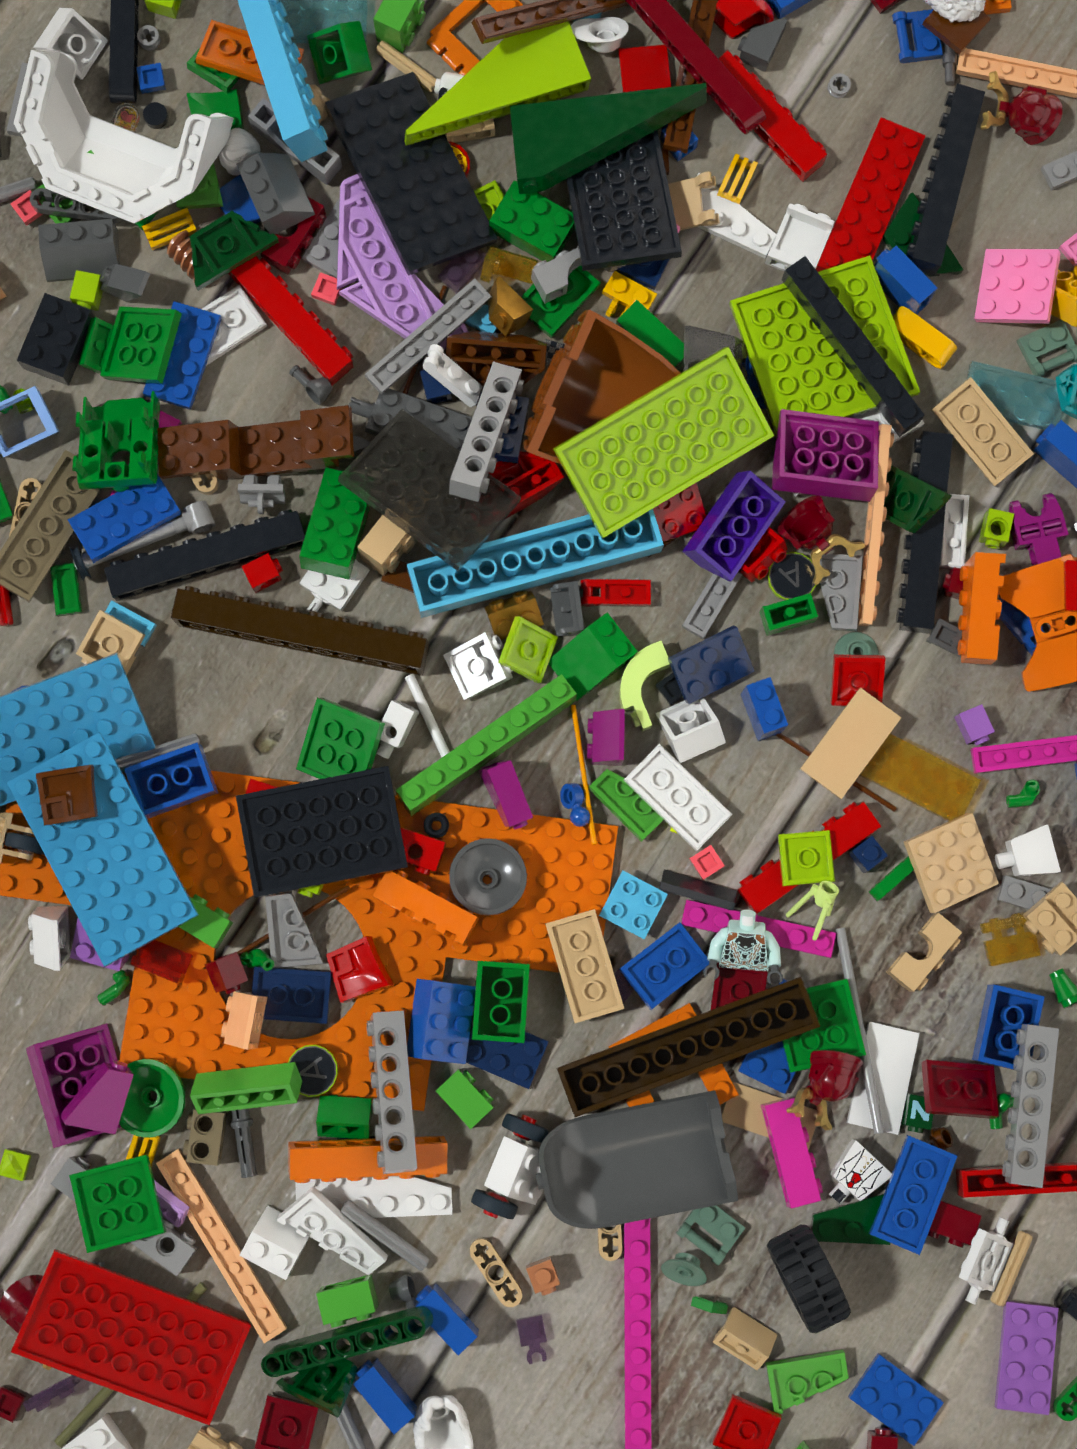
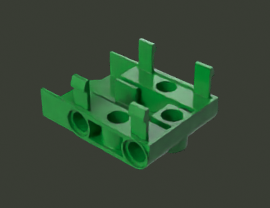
M154 391L151 392V402H146L143 398L108 400L104 405L92 407L87 397H84L82 415L80 412L76 413L75 426L80 428L78 458L73 456L72 470L77 472L78 486L81 490L112 488L116 492H122L130 486L157 483V428H159L160 401ZM119 451H129L130 463L127 465L125 461L112 462V457Z

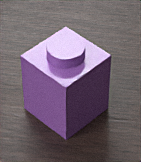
M982 704L954 717L966 744L974 742L976 746L989 741L988 735L995 732Z

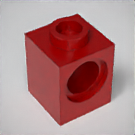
M269 553L241 566L255 593L282 580L279 573L283 569L277 558L272 560Z

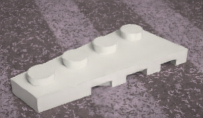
M717 186L701 188L703 212L714 209L715 214H719L720 224L698 226V228L765 259L777 234L741 205L718 196L719 188Z
M314 1186L280 1213L276 1220L283 1225L288 1223L296 1228V1233L306 1237L308 1235L318 1241V1246L323 1249H330L340 1254V1259L367 1275L371 1274L387 1260L388 1255Z

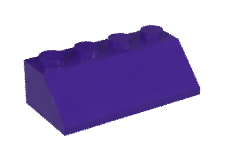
M737 472L682 552L701 568L727 581H732L786 501L753 472Z

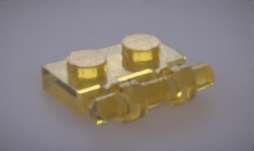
M1020 913L1012 914L1011 917L1000 920L992 918L989 919V922L980 924L982 934L991 932L993 938L992 940L983 941L989 966L1041 955L1036 934L1034 935L1031 931L1024 932L1023 926L1027 920ZM1014 928L1015 935L1002 937V929Z

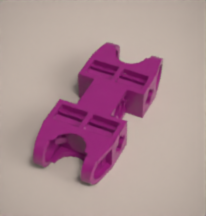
M1052 493L1043 494V508H1041L1040 516L1029 515L1025 508L1021 507L1018 500L1012 501L1009 504V512L1014 513L1010 531L1015 550L1027 548L1032 566L1062 557L1058 541L1065 539L1069 535L1062 509Z

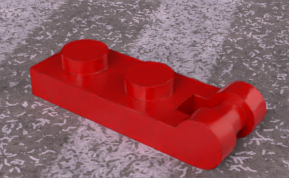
M581 580L580 588L583 589V597L580 598L581 606L651 605V580ZM593 589H600V596H593Z

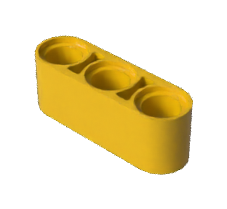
M901 306L893 315L902 343L932 366L942 369L957 350V346L952 340L910 309Z

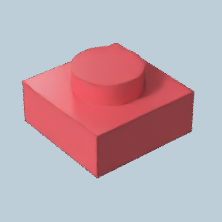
M31 190L11 203V206L26 226L43 215L36 212L30 203Z
M320 272L311 296L335 306L339 297V291L342 288L337 290V278Z
M712 845L689 858L702 880L725 866Z

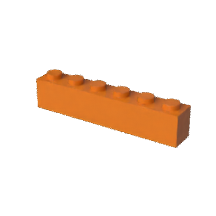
M444 1136L415 1137L417 1169L414 1172L383 1174L382 1167L378 1168L377 1152L381 1151V1144L375 1138L288 1142L289 1178L296 1183H308L310 1179L334 1182L336 1178L359 1181L363 1177L385 1180L389 1176L411 1179L415 1175L437 1178L440 1177V1174H447L448 1143ZM396 1138L389 1140L388 1145L391 1150L400 1151L402 1149L400 1140Z

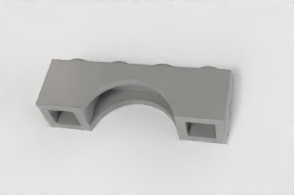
M264 98L248 115L253 130L282 152L288 154L291 159L324 184L328 185L342 168L340 156L328 146L327 151L301 162L283 141L272 105Z
M578 247L570 252L569 250L560 252L555 259L549 262L546 260L541 261L532 269L531 280L544 303H548L567 293L568 276L574 269L581 266ZM622 266L607 267L604 269H606L610 273Z

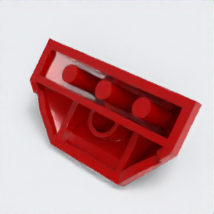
M520 451L518 463L502 461L496 463L494 472L489 473L487 476L490 482L486 494L481 493L479 502L467 499L465 508L477 528L499 523L542 499L564 479V476L555 462L532 453Z

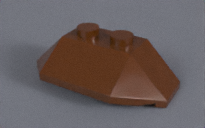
M472 331L447 336L446 355L482 386L486 383L493 362L522 369L521 380H524V384H526L537 374L545 370L547 344L524 335L509 334L505 336L503 333Z

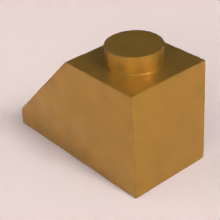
M500 276L497 277L489 292L492 296L488 301L489 321L505 336H508L526 325L533 308Z

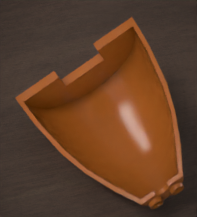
M589 309L578 317L577 321L580 323L575 326L572 325L564 336V348L561 347L558 351L556 350L533 401L531 409L534 412V416L528 419L524 435L528 436V440L525 439L523 443L524 449L527 452L559 464L561 463L553 448L680 374L661 354L622 327Z

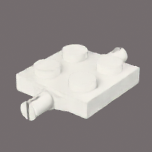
M356 559L350 580L308 570L299 583L315 597L307 610L318 612L324 603L343 611L370 570Z
M1000 1217L994 1232L978 1229L977 1234L972 1239L968 1256L961 1267L959 1278L971 1285L965 1300L976 1305L981 1290L995 1291L1013 1247V1243L1007 1241L1004 1237L1009 1221Z

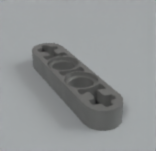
M37 188L30 195V203L33 209L41 214L84 220L113 219L114 223H120L124 220L99 209L92 213L85 212L84 206L86 204L46 188ZM42 196H44L46 201L39 205L36 200H41ZM64 199H70L73 201V205L71 208L64 210L60 208V202Z

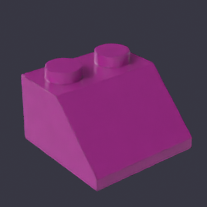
M625 709L593 712L592 719L588 718L587 734H592V744H587V759H592V765L622 766L624 761Z

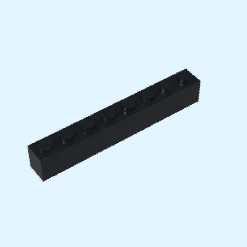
M957 83L953 92L948 91L944 106H947L946 113L943 112L938 127H941L942 130L941 134H937L933 148L936 149L935 156H931L927 170L931 171L930 177H926L922 187V192H925V196L918 204L916 213L920 214L919 219L914 222L911 230V235L914 236L913 243H909L905 253L923 273L935 276L942 265L985 91Z
M804 256L785 269L782 277L784 284L888 423L892 425L897 435L901 437L918 425L925 416L807 257Z
M923 431L919 438H915L913 452L917 453V460L912 464L911 475L946 493L948 489L953 434ZM946 504L915 534L909 532V535H905L903 548L907 550V558L903 559L901 565V574H905L904 584H900L898 595L899 598H902V606L897 609L896 623H900L899 630L929 634L934 629Z
M285 510L278 513V516L274 518H258L254 520V524L247 526L244 524L234 525L227 532L214 531L208 533L206 538L200 540L191 538L183 541L180 546L173 547L168 545L159 548L158 552L150 555L148 553H140L135 555L133 560L111 562L109 567L104 568L111 595L116 601L247 563L267 553L273 555L303 545L305 532L298 511Z

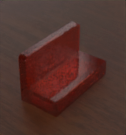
M153 940L142 946L138 955H133L130 965L174 983L182 984L193 955L160 941Z

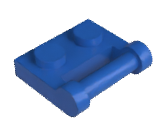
M934 9L907 13L899 11L892 15L893 24L897 28L900 63L942 58L941 40L922 25ZM911 23L915 51L910 50L906 29V24Z

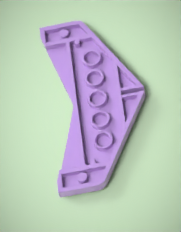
M358 174L345 179L340 186L337 290L358 281V283L339 291V295L406 339L443 306V303L415 274L408 276ZM463 323L450 335L467 333L468 330ZM447 338L439 344L443 350L446 349Z

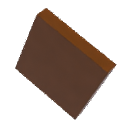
M933 10L922 25L960 55L987 26L991 18L981 11L980 15L972 21L958 22L956 20L950 22L949 19L940 16L938 12Z

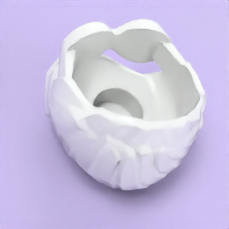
M241 128L230 130L228 141L219 154L221 165L229 174L240 175L236 164L257 153H261L260 145L256 138L246 130Z

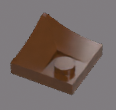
M93 765L36 773L44 826L98 817Z

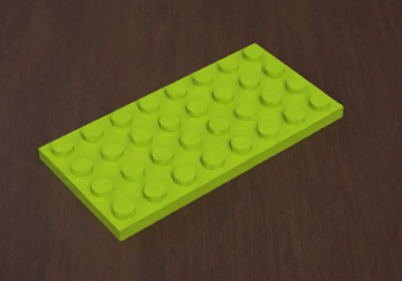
M724 347L553 448L597 531L604 538L772 438L774 434L729 347Z

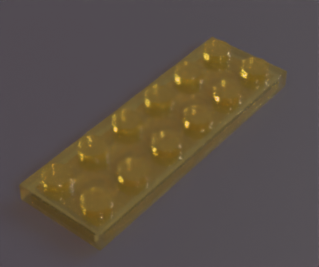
M892 734L888 735L859 775L948 822L964 815L981 781Z

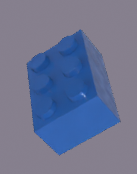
M198 742L124 768L131 790L147 819L218 794L203 747Z
M425 979L416 980L407 1043L408 1057L466 1064L476 992L475 986Z
M995 984L987 985L972 1060L1014 1070V1058L1016 1055H1019L1020 1046L1016 1043L1017 1031L1022 1028V1024L1039 1026L1045 996ZM1033 1045V1046L1030 1048V1056H1031V1057L1033 1056V1051H1034V1046H1035V1045Z

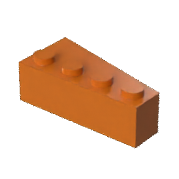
M975 552L964 566H961L960 581L964 582L963 590L960 591L959 605L963 606V615L959 616L958 629L962 630V640H959L957 649L958 655H961V663L992 665L997 660L1000 625L995 624V620H999L1002 609V602L997 599V595L1000 594L1001 587L1004 585V576L999 575L1000 565L1006 561V554Z
M401 870L385 872L373 897L463 946L466 944L479 920L475 913L463 906L460 908L452 904L454 899L442 892L439 895L430 892L431 886L420 880H417L416 884L407 879L408 874Z

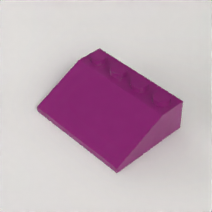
M781 409L773 461L772 490L870 502L878 489L879 421Z
M103 1024L27 1047L26 1052L53 1148L104 1133L65 1125L61 1119V1113L104 1062L112 1064L113 1061H118L108 1025Z

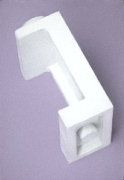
M789 204L765 264L785 271L789 266L806 256L816 269L835 221L831 220L826 214H816L808 211L803 205Z

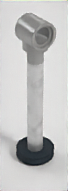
M198 501L186 506L183 512H181L182 516L168 521L95 563L92 562L87 552L81 553L78 545L75 549L70 548L74 565L82 580L84 581V578L87 576L91 579L88 568L186 530L193 534L210 530L215 526V521L207 501Z

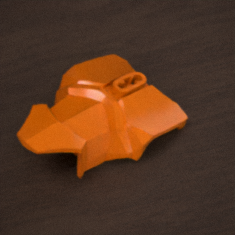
M1065 554L1062 557L1003 575L1004 585L1001 587L999 597L1029 617L1037 643L1028 664L1021 672L1024 689L1029 692L1077 682V612L1065 611L1064 562L1066 560H1077V557L1071 554ZM1068 616L1075 618L1073 625L1065 624L1064 621ZM1044 623L1050 625V630L1046 633L1041 630V625Z

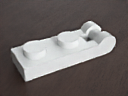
M432 344L427 353L429 357H426L424 360L423 369L467 406L472 407L476 405L483 386L445 355L440 345Z

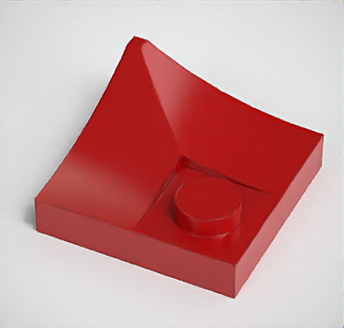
M372 936L363 937L326 954L340 1003H347L366 994L394 985L378 955Z

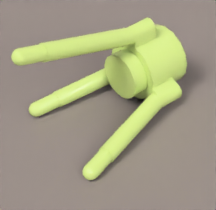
M822 881L819 886L813 884L810 891L786 913V917L789 918L814 895L815 903L823 908L812 937L816 941L826 916L831 915L835 899L839 893L838 887L830 881Z

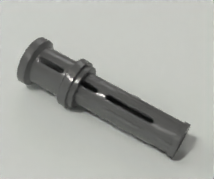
M249 1109L232 1110L230 1127L235 1129L241 1178L257 1176L250 1126L254 1123L253 1118H250Z

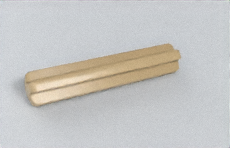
M381 41L377 45L376 53L404 74L413 72L420 86L428 92L434 91L436 78L386 41Z
M1019 1231L995 1291L991 1296V1302L998 1306L1004 1307L1033 1239L1030 1234Z

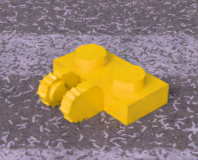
M617 271L613 272L602 291L603 295L612 299L605 314L608 317L614 315L619 304L626 307L625 312L636 300L649 310L657 298V293Z

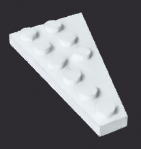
M389 1176L385 1180L363 1177L359 1181L336 1178L334 1182L310 1179L308 1183L295 1182L296 1200L314 1186L340 1211L343 1205L348 1200H351L374 1218L453 1214L452 1187L417 1177L402 1179L399 1176Z

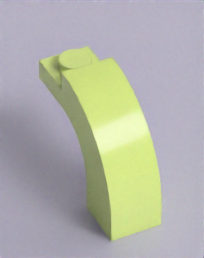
M662 641L643 648L630 660L620 684L621 708L625 709V712L633 709V713H630L634 726H639L642 732L652 727L641 697L642 685L652 674L670 667L668 655Z

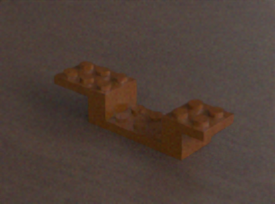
M349 405L300 411V420L238 427L230 420H220L157 428L159 477L162 479L211 474L219 480L244 478L245 475L264 476L325 469L326 467L334 468L339 467V459L354 457L352 408Z

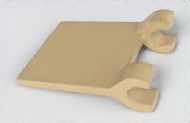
M710 171L703 172L694 178L668 184L676 224L680 226V231L698 226L720 224L719 214H715L714 209L703 212L701 188L716 187V178L711 176Z

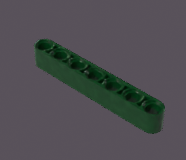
M417 1306L278 1344L262 1359L261 1368L267 1376L278 1377L421 1338L432 1325L433 1314L427 1307ZM414 1319L419 1320L422 1326L417 1325ZM390 1325L394 1326L398 1330V1333L394 1332L391 1329ZM367 1332L371 1333L374 1339L370 1338ZM343 1338L347 1339L350 1345L346 1344ZM320 1345L324 1346L327 1352L322 1350ZM297 1351L303 1355V1358L297 1354Z

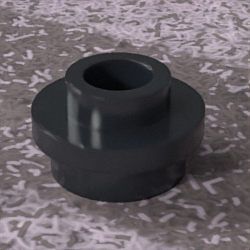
M432 813L424 821V830L432 838H441L449 830V821L441 813ZM439 821L441 823V828L439 830H433V822Z

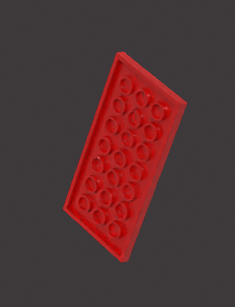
M54 1249L12 1346L11 1353L210 1426L250 1330L251 1323Z

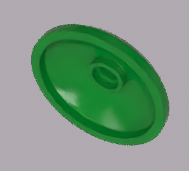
M140 1059L129 1063L128 1067L134 1075L119 1125L130 1134L144 1138L156 1137L168 1132L180 1120L185 1107V1089L179 1075L168 1064L156 1059ZM152 1091L157 1094L156 1100L151 1098Z

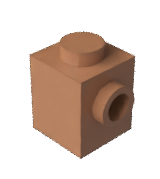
M551 1256L526 1265L535 1294L541 1292L543 1296L557 1290L556 1286L560 1285V1280Z

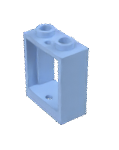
M37 386L0 402V411L30 398L46 431L10 448L7 447L0 433V454L3 457H8L60 432Z

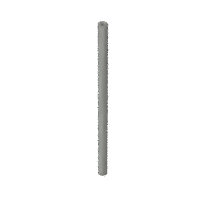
M839 928L835 929L844 978L848 979L866 1055L860 1056V1059L863 1061L861 1067L874 1134L884 1133L846 929Z

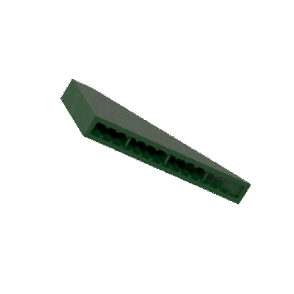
M706 83L510 106L519 194H533L545 191L707 103Z

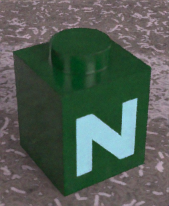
M907 1094L901 1124L908 1126V1131L923 1133L924 1129L931 1130L933 1114L925 1112L924 1096Z

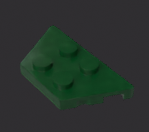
M913 192L909 194L882 238L890 250L897 246L904 254L909 243H913L914 236L911 235V230L914 222L918 221L920 215L916 213L919 201ZM946 245L942 265L935 276L946 273L959 275L964 270L948 245ZM924 273L925 275H927V276H929V277H933V275Z
M230 211L190 235L196 289L198 291L277 244L279 242L278 237L273 233L269 234L259 228V225L244 220L241 215L234 211Z
M891 465L886 478V482H889V492L884 499V507L887 508L886 520L915 534L951 499L952 495Z
M342 1359L298 1371V1374L288 1381H285L282 1377L276 1384L281 1390L338 1418L359 1369L353 1362Z

